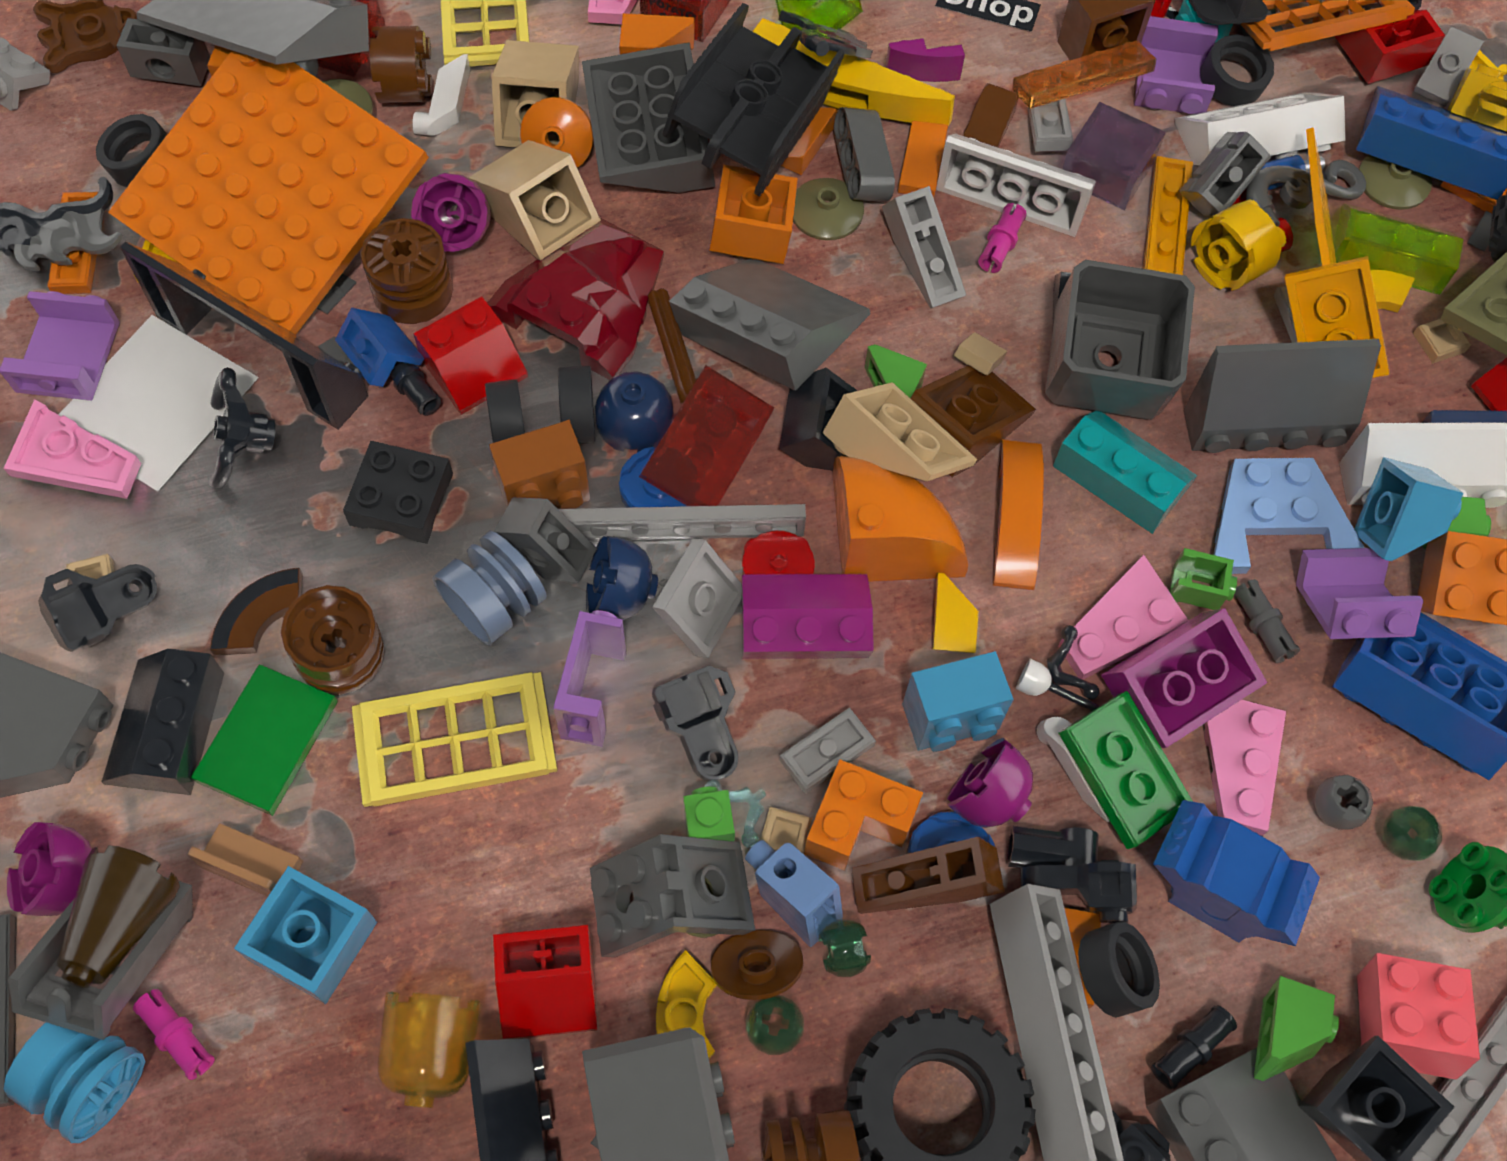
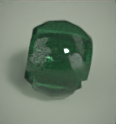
M1403 806L1392 811L1387 817L1383 826V839L1390 852L1400 859L1422 861L1433 856L1440 847L1443 840L1442 826L1436 816L1424 807ZM1411 828L1417 832L1414 839L1407 833Z
M837 919L826 924L820 932L819 942L823 941V945H826L828 959L823 960L827 972L837 977L851 978L865 971L871 962V955H866V951H864L862 937L867 936L862 924L851 919Z
M777 995L757 1000L750 1007L745 1018V1031L749 1041L757 1050L768 1055H782L792 1051L800 1043L804 1033V1017L800 1008L793 1000L783 995ZM772 1014L781 1015V1023L788 1026V1029H780L777 1036L768 1034L769 1026L762 1023V1020H770Z

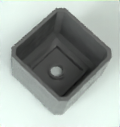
M1086 259L1076 265L1056 304L1045 394L1054 404L1152 420L1162 413L1186 380L1195 292L1193 283L1185 275ZM1102 351L1113 353L1117 357L1118 364L1115 366L1104 365L1099 360L1098 353Z
M688 1027L582 1051L601 1161H729L727 1148L734 1147L735 1140L729 1113L720 1115L717 1098L723 1097L724 1093L719 1062L709 1063L705 1038Z

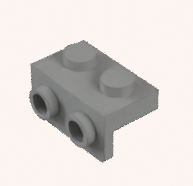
M0 37V104L9 110L18 109L19 90L49 84L50 70L36 62L33 57L24 54L9 44L6 39Z

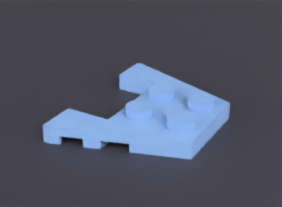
M1248 458L1233 460L1227 478L1221 508L1222 515L1214 542L1216 544L1213 554L1234 560L1232 574H1246L1251 568L1246 535L1322 534L1326 549L1365 548L1314 458Z

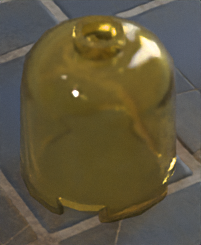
M386 992L377 1064L378 1077L382 1085L390 1092L405 1095L404 1106L433 1108L434 1098L451 1097L460 1092L467 1083L469 1068L465 1042L476 1040L482 1002L470 1000L468 1001L467 1009L459 1008V997L412 993V997L409 996L408 1002H398V992Z

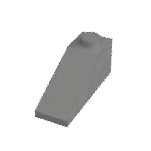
M930 186L896 197L883 205L882 209L893 241L929 307L933 308L966 296Z

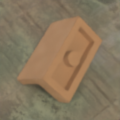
M219 823L204 851L192 846L187 854L202 869L267 897L288 866L299 871L303 863L301 858L221 823Z

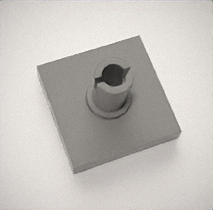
M693 538L670 578L659 582V585L664 588H657L656 601L652 608L696 656L709 658L742 600V583L706 540Z

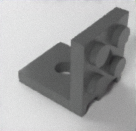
M659 834L590 868L591 889L594 898L601 957L616 958L675 932L745 935L755 931L740 842ZM705 877L712 885L713 895L706 888ZM633 891L634 901L630 903V894Z

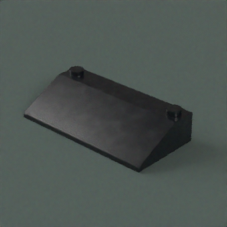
M124 242L120 246L153 311L159 319L187 335L211 309H214L283 352L307 411L337 430L343 426L367 399L368 393L363 381L364 377L362 372L349 362L342 364L211 284L205 280L206 276L199 270L194 269L190 271L175 261L128 242Z

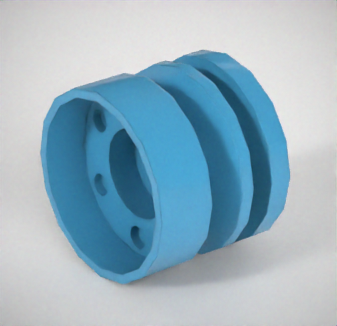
M46 1022L31 1036L13 1060L6 1074L3 1090L8 1098L30 1114L44 1113L43 1119L46 1125L51 1129H58L61 1136L70 1143H81L102 1129L127 1101L142 1075L145 1059L143 1053L134 1047L126 1046L124 1040L119 1036L110 1035L102 1040Z

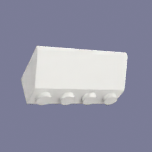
M1304 92L1175 118V126L1193 164L1198 166L1201 165L1227 132H1248L1267 150L1270 156L1275 155L1276 159L1298 155V150L1308 148L1306 129L1314 127L1318 152L1330 150L1331 143L1346 141L1344 96Z
M952 134L947 137L936 190L1003 212L1007 204L1014 203L1010 215L1013 214L1016 205L1019 204L1026 210V221L1075 237L1089 204L1096 180L1048 165L1045 162L1015 154L1009 150H1003L979 142L973 138Z
M1368 423L1339 463L1347 505L1364 506L1383 457L1429 468L1464 493L1462 497L1485 499L1486 508L1499 507L1507 503V423Z

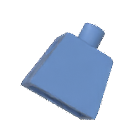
M761 840L748 851L745 860L756 870L755 876L760 895L810 948L843 918L839 885L791 843H785L775 851L768 843Z

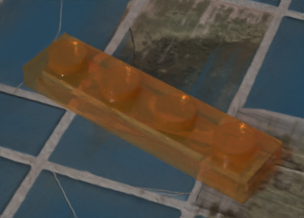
M1138 40L1127 42L1114 48L1096 51L1087 56L1066 60L1060 64L1013 78L1012 90L1031 109L1155 71L1157 59Z

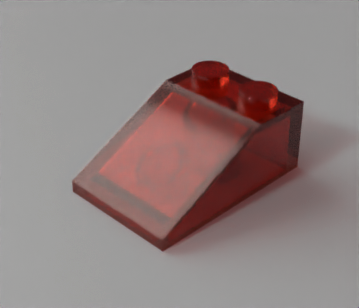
M705 365L686 394L639 477L686 506H718L759 438L775 407Z

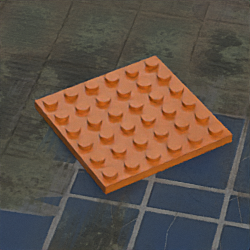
M232 50L108 213L190 271L194 269L199 270L206 276L205 280L296 335L362 248L366 237L380 224L428 160L429 156L423 149L294 62L276 65Z

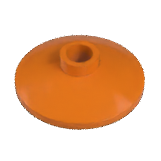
M561 97L542 99L527 110L521 123L520 137L522 144L530 140L569 153L577 168L590 155L594 141L591 122L584 110L571 100ZM550 131L558 134V144H552L549 141L548 133Z

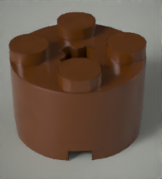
M373 26L371 31L378 38H370L371 75L373 82H380L382 92H375L377 101L379 103L424 102L426 97H433L432 75L427 74L426 60H431L430 37H425V32L421 31L419 26Z

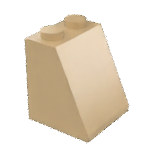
M506 41L491 76L495 146L518 147L522 144L520 137L521 123L527 110L536 102L549 97H561L576 103L579 84V46ZM550 131L548 133L549 141L552 144H558V134Z
M528 140L469 177L486 194L491 209L490 216L539 260L544 259L601 221L575 162L569 153Z

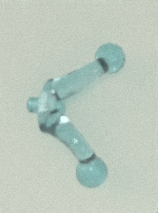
M710 780L705 784V787H716L718 791H722V786L717 780ZM746 786L744 789L729 792L730 802H747L750 806L741 841L745 847L751 848L759 841L754 828L760 815L765 811L759 801L767 794L762 788L753 794Z

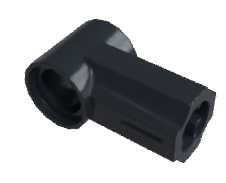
M1013 826L1008 843V867L1082 865L1098 862L1099 834L1090 829L1077 827L1064 828L1056 832Z

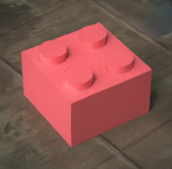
M1376 953L1357 975L1361 1046L1372 1037L1379 1036L1418 1073L1455 1080L1480 1059L1470 969Z

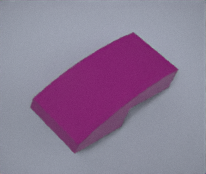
M924 38L902 40L888 44L885 67L918 81H958L961 78L965 53L962 44L927 49Z

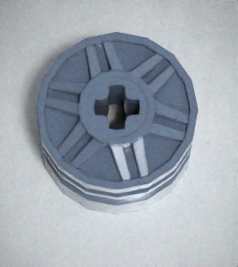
M491 530L481 537V546L473 544L467 549L468 557L474 567L473 569L463 561L455 558L432 577L434 586L451 611L473 635L489 646L513 627L506 607L515 614L524 617L531 612L529 604L538 606L547 598L540 579L526 558L506 539Z

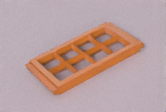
M1262 0L1268 10L1276 8L1280 13L1267 15L1266 19L1259 22L1241 23L1240 25L1263 50L1274 51L1407 19L1408 15L1414 14L1415 7L1407 0H1331L1322 3L1319 0ZM1304 1L1309 5L1292 10L1287 6ZM1376 2L1383 6L1367 11L1361 7ZM1347 9L1353 13L1337 18L1331 14ZM1317 16L1324 20L1308 25L1301 21ZM1287 23L1294 27L1278 32L1271 28Z

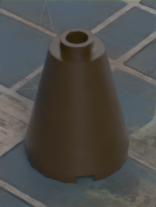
M108 845L104 853H98V846L92 848L83 866L57 961V966L63 971L62 978L66 982L80 988H90L91 984L104 983L144 936L150 926L175 899L180 888L177 877L171 872L167 880L157 872L161 865L159 862L135 850Z

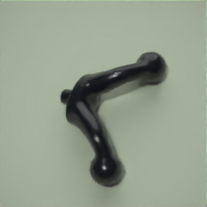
M1066 625L1061 631V636L1064 639L1062 645L1051 657L1047 658L1051 677L1058 686L1069 685L1078 687L1083 690L1085 698L1090 700L1096 699L1100 693L1097 685L1062 671L1061 664L1070 651L1073 641L1078 636V631L1074 626Z

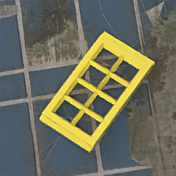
M441 0L444 65L463 54H468L470 66L496 65L505 44L490 45V31L516 30L517 41L529 42L526 0ZM514 7L515 19L489 21L488 8ZM481 9L482 22L455 24L454 11ZM482 32L483 46L456 47V34Z
M530 672L384 698L352 706L362 804L364 807L381 806L548 775L551 772L557 771L541 672L534 674ZM520 692L524 722L496 726L492 697ZM482 699L486 729L459 733L455 703ZM444 705L448 736L420 740L417 710ZM407 712L410 742L382 747L379 717ZM526 730L530 760L502 765L498 735ZM488 737L492 767L464 772L460 742ZM450 744L454 774L425 779L422 748ZM412 751L415 781L387 786L383 756Z

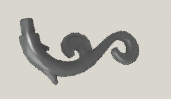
M1345 160L1332 161L1327 167L1324 179L1326 194L1353 200L1359 198L1366 190L1365 177L1354 164ZM1277 165L1265 167L1258 172L1247 186L1245 192L1246 200L1256 201L1278 227L1280 222L1273 212L1274 204L1271 201L1273 197L1268 195V187L1274 183H1284L1280 189V197L1284 203L1295 209L1306 208L1313 201L1311 175L1309 172L1291 166ZM1337 176L1346 180L1350 187L1344 188L1334 184L1337 181Z

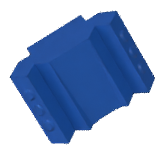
M1187 800L1182 801L1153 864L1171 885L1172 895L1168 900L1169 903L1238 943L1245 938L1257 936L1296 946L1320 879L1310 863L1290 859L1282 847L1232 819L1213 816L1204 803Z

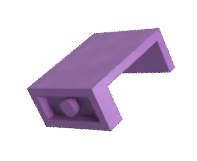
M1150 16L1138 51L1134 106L1187 114L1206 112L1215 92V85L1202 83L1200 67L1215 44L1218 36V26Z
M29 291L27 299L38 313L39 319L24 359L4 357L0 373L16 393L92 401L120 323L119 319L107 300L98 296L87 295L81 297L64 295L55 291L47 293Z
M1371 548L1302 551L1296 586L1330 639L1415 637L1423 599L1421 596H1392L1384 585L1389 561L1381 558Z
M596 610L592 613L579 611L553 710L560 739L603 747L606 725L602 701L581 697V692L591 654L625 661L626 645L623 619H618L612 613Z

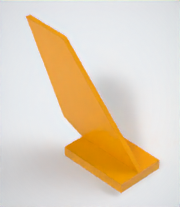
M1314 127L1306 129L1315 226L1322 266L1285 274L1297 342L1379 339L1381 347L1372 378L1390 375L1369 258L1365 256L1336 263L1327 194Z

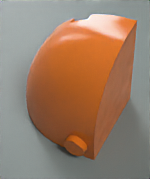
M837 456L835 458L832 475L842 574H868L869 582L936 579L937 573H944L948 578L966 576L968 559L961 534L952 516L934 493L913 477L883 469L871 462L848 456Z

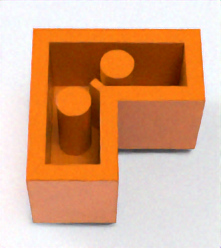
M839 759L806 839L804 854L845 871L860 831L902 848L923 792Z

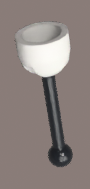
M1031 658L1025 665L1016 685L1017 690L1033 696L1043 694L1049 690L1090 711L1100 706L1052 683L1049 669Z

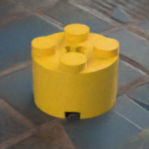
M1251 199L1236 203L1202 221L1196 226L1191 237V247L1196 245L1198 257L1194 258V262L1202 277L1215 288L1223 289L1227 287L1232 288L1231 290H1237L1271 271L1277 265L1281 255V248L1286 243L1284 231L1275 225L1271 217L1260 208L1256 201Z

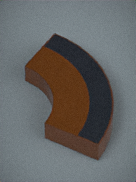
M291 568L274 572L256 580L239 592L223 610L216 623L210 643V651L213 656L257 653L259 641L266 629L273 622L283 617L292 602L302 595L303 573L301 569Z

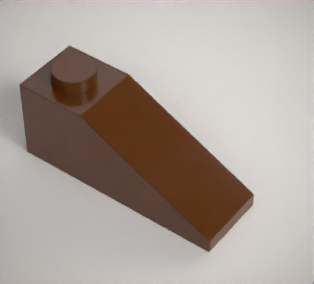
M980 837L851 868L857 911L860 914L959 903L1005 892L997 848Z

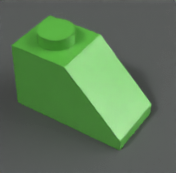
M1283 976L1277 979L1263 998L1254 1071L1255 1079L1265 1081L1313 1058L1326 1042L1331 1043L1334 1040L1339 1026V1017L1333 1015L1335 995Z

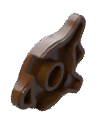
M39 0L33 7L37 19L50 25L39 30L37 37L42 46L48 49L43 57V64L51 73H59L68 66L78 62L96 61L114 54L118 51L117 43L127 18L137 19V14L134 10L121 8L116 5L113 8L105 5L103 0H77L68 4Z

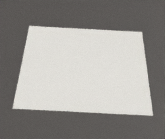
M151 315L105 364L93 400L72 399L58 415L61 417L63 415L75 421L84 430L93 435L98 434L136 455L141 462L136 479L158 492L214 429L216 416H223L226 405L221 410H215L210 404L215 381L221 370L228 367L235 371L236 387L241 396L247 392L259 377Z

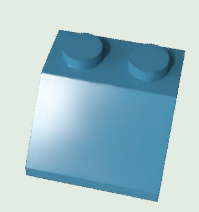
M1383 457L1354 530L1358 537L1381 558L1393 561L1447 533L1452 520L1458 516L1461 510V498L1464 493L1429 468Z

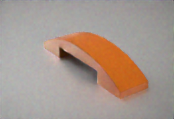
M1002 439L999 469L1001 490L998 542L995 547L993 586L1034 590L1038 570L1043 515L1044 463L1042 444Z

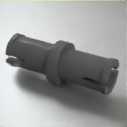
M1256 579L1249 580V588L1246 587L1245 583L1239 585L1234 596L1239 600L1250 618L1249 627L1255 634L1259 633L1272 654L1275 663L1284 662V655L1289 660L1298 654L1300 648L1295 644L1283 625L1282 613L1277 608L1273 609L1260 588L1259 582Z

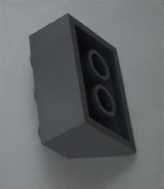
M167 648L138 659L101 781L104 785L184 795L192 794L195 781L191 776L201 761L224 677L223 670L211 654Z
M530 1039L473 1040L465 1042L480 1161H559L557 1149L548 1150L545 1130L554 1129L550 1100H541L539 1081L547 1080L543 1051L534 1052V1046Z

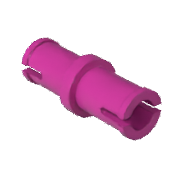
M1014 203L1007 204L997 225L991 227L987 236L988 243L978 260L979 266L984 271L988 272L992 262L995 261L991 273L999 272L1008 251L1015 248L1018 241L1017 233L1027 216L1026 210L1021 205L1017 204L1013 214L1010 215Z
M159 989L151 990L150 994L153 999L149 997L148 993L142 995L135 1002L133 1011L141 1017L156 1036L154 1039L155 1045L162 1052L168 1051L184 1071L187 1079L194 1080L197 1078L195 1070L198 1071L200 1076L203 1075L213 1065L215 1058L212 1054L208 1053L191 1032L193 1029L192 1023L186 1017H179Z

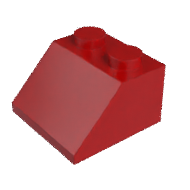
M482 296L413 333L418 351L424 357V365L461 415L487 401L486 383L515 379L519 383L528 377V372L503 323Z

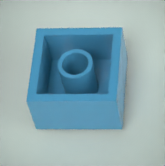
M994 651L913 672L902 706L917 750L931 748V751L938 752L953 747L956 741L972 737L973 741H980L994 736L997 730L1000 729L1014 699L997 653Z
M288 866L234 949L253 964L327 1004L376 926L377 921L366 908Z

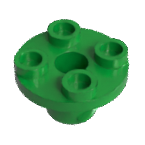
M1479 842L1469 843L1463 847L1460 854L1455 856L1444 867L1440 875L1432 879L1429 885V894L1434 898L1437 913L1446 923L1459 931L1467 933L1482 932L1493 927L1503 929L1507 926V853L1496 847L1483 846Z

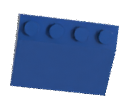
M1377 86L1356 150L1498 200L1507 188L1506 131Z
M1420 612L1415 637L1357 638L1343 662L1332 687L1341 691L1347 699L1361 703L1379 714L1387 723L1399 726L1414 735L1425 746L1439 750L1457 761L1465 770L1477 773L1487 780H1490L1507 762L1506 661Z

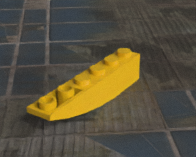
M762 18L752 32L779 46L791 29ZM800 40L796 46L797 50L826 66L831 63L837 54L836 52L829 51L826 55L819 56L806 48ZM844 55L837 71L838 73L823 103L838 109L847 107L876 110L880 118L910 123L912 121H920L949 126L952 121L955 95L883 67L878 63L861 57Z

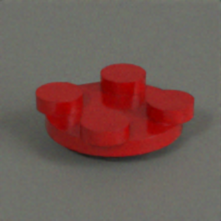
M770 531L748 540L744 546L742 560L743 575L814 574V555L808 541L801 536L786 531Z

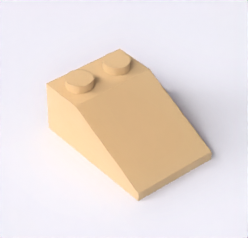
M893 382L844 394L823 431V434L834 443L835 448L848 457L862 459L883 469L924 481H930L974 466L977 461L968 450Z

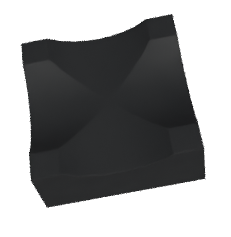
M370 441L343 508L349 526L389 531L413 541L428 544L440 501L449 487L453 476L449 459Z

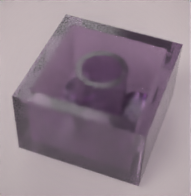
M1099 102L1067 151L1062 169L1096 180L1092 196L1125 211L1154 164L1166 132Z

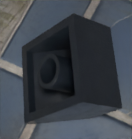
M827 367L813 372L796 391L789 388L779 449L805 467L833 471L835 458L846 455L840 453L835 448L834 443L823 434V431L843 395L858 390Z
M1379 1036L1372 1037L1330 1068L1298 1105L1356 1161H1411L1454 1109V1106Z

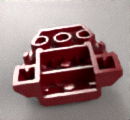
M600 218V222L544 259L535 260L506 279L487 303L501 322L516 330L526 319L579 348L581 365L590 366L591 371L610 380L622 372L635 354L641 324H644L647 314L648 294L655 288L664 258V250Z

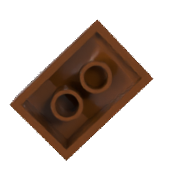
M969 365L915 390L910 398L977 459L976 463L1001 443L1002 439L1004 440L1030 418L1036 410L995 373L991 372L989 375H984ZM970 467L956 471L949 475L953 478L954 476L969 469Z

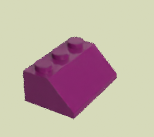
M868 574L742 575V659L869 658L873 653V607Z
M1225 608L1198 614L1101 675L1113 697L1128 691L1162 748L1169 747L1268 683Z

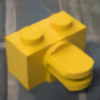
M1479 64L1477 70L1467 68L1447 110L1507 132V81L1498 78L1501 71Z

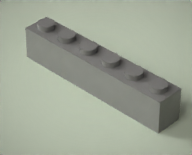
M1026 884L990 904L1013 1012V1020L1022 1060L1025 1064L1026 1079H1031L1034 1095L1030 1098L1032 1107L1036 1110L1035 1121L1043 1161H1124L1060 889Z

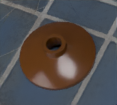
M755 930L745 935H735L723 942L712 957L711 973L715 984L730 996L745 1000L767 999L787 991L798 981L804 966L803 954L798 944L790 937L775 931Z

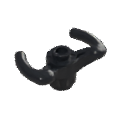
M228 367L222 369L219 373L210 402L215 410H221L226 405L223 416L217 415L214 422L213 438L214 440H220L221 445L218 449L216 470L208 480L209 485L214 489H221L227 484L236 457L244 451L263 453L264 450L271 451L275 438V419L268 418L265 414L254 413L248 410L236 387V373L232 368Z

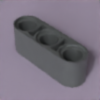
M839 108L834 120V135L849 197L852 200L889 202L894 193L895 176L879 113L876 110Z

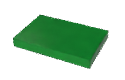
M259 664L191 778L198 784L273 816L337 705L336 697Z
M1128 691L1116 695L1059 732L1061 739L1126 849L1137 847L1172 822L1183 800L1193 802Z

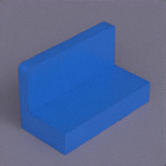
M351 307L335 338V341L352 363L362 372L366 381L373 386H384L397 361L420 366L424 360V357L390 316Z

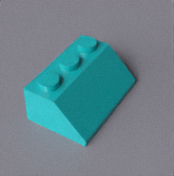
M1094 411L1082 418L1062 442L1053 464L1054 468L1151 534L1155 532L1198 476L1100 411Z

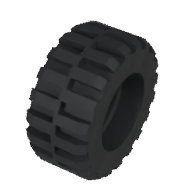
M930 1008L916 1010L910 1017L904 1018L902 1015L889 1022L884 1030L878 1031L869 1040L856 1061L846 1087L847 1099L844 1104V1110L847 1109L850 1112L853 1121L858 1151L862 1158L860 1161H1018L1022 1155L1026 1154L1031 1139L1028 1137L1029 1128L1035 1125L1036 1112L1035 1109L1030 1108L1029 1098L1034 1095L1031 1079L1024 1080L1020 1069L1025 1064L1019 1053L1011 1055L1004 1046L1008 1039L998 1030L991 1034L984 1029V1020L974 1015H971L968 1020L958 1017V1010L944 1008L941 1013H932ZM936 1061L953 1066L961 1071L977 1090L982 1105L983 1117L981 1126L973 1141L958 1152L937 1155L919 1149L904 1136L895 1120L893 1098L896 1086L900 1078L909 1069L920 1063Z

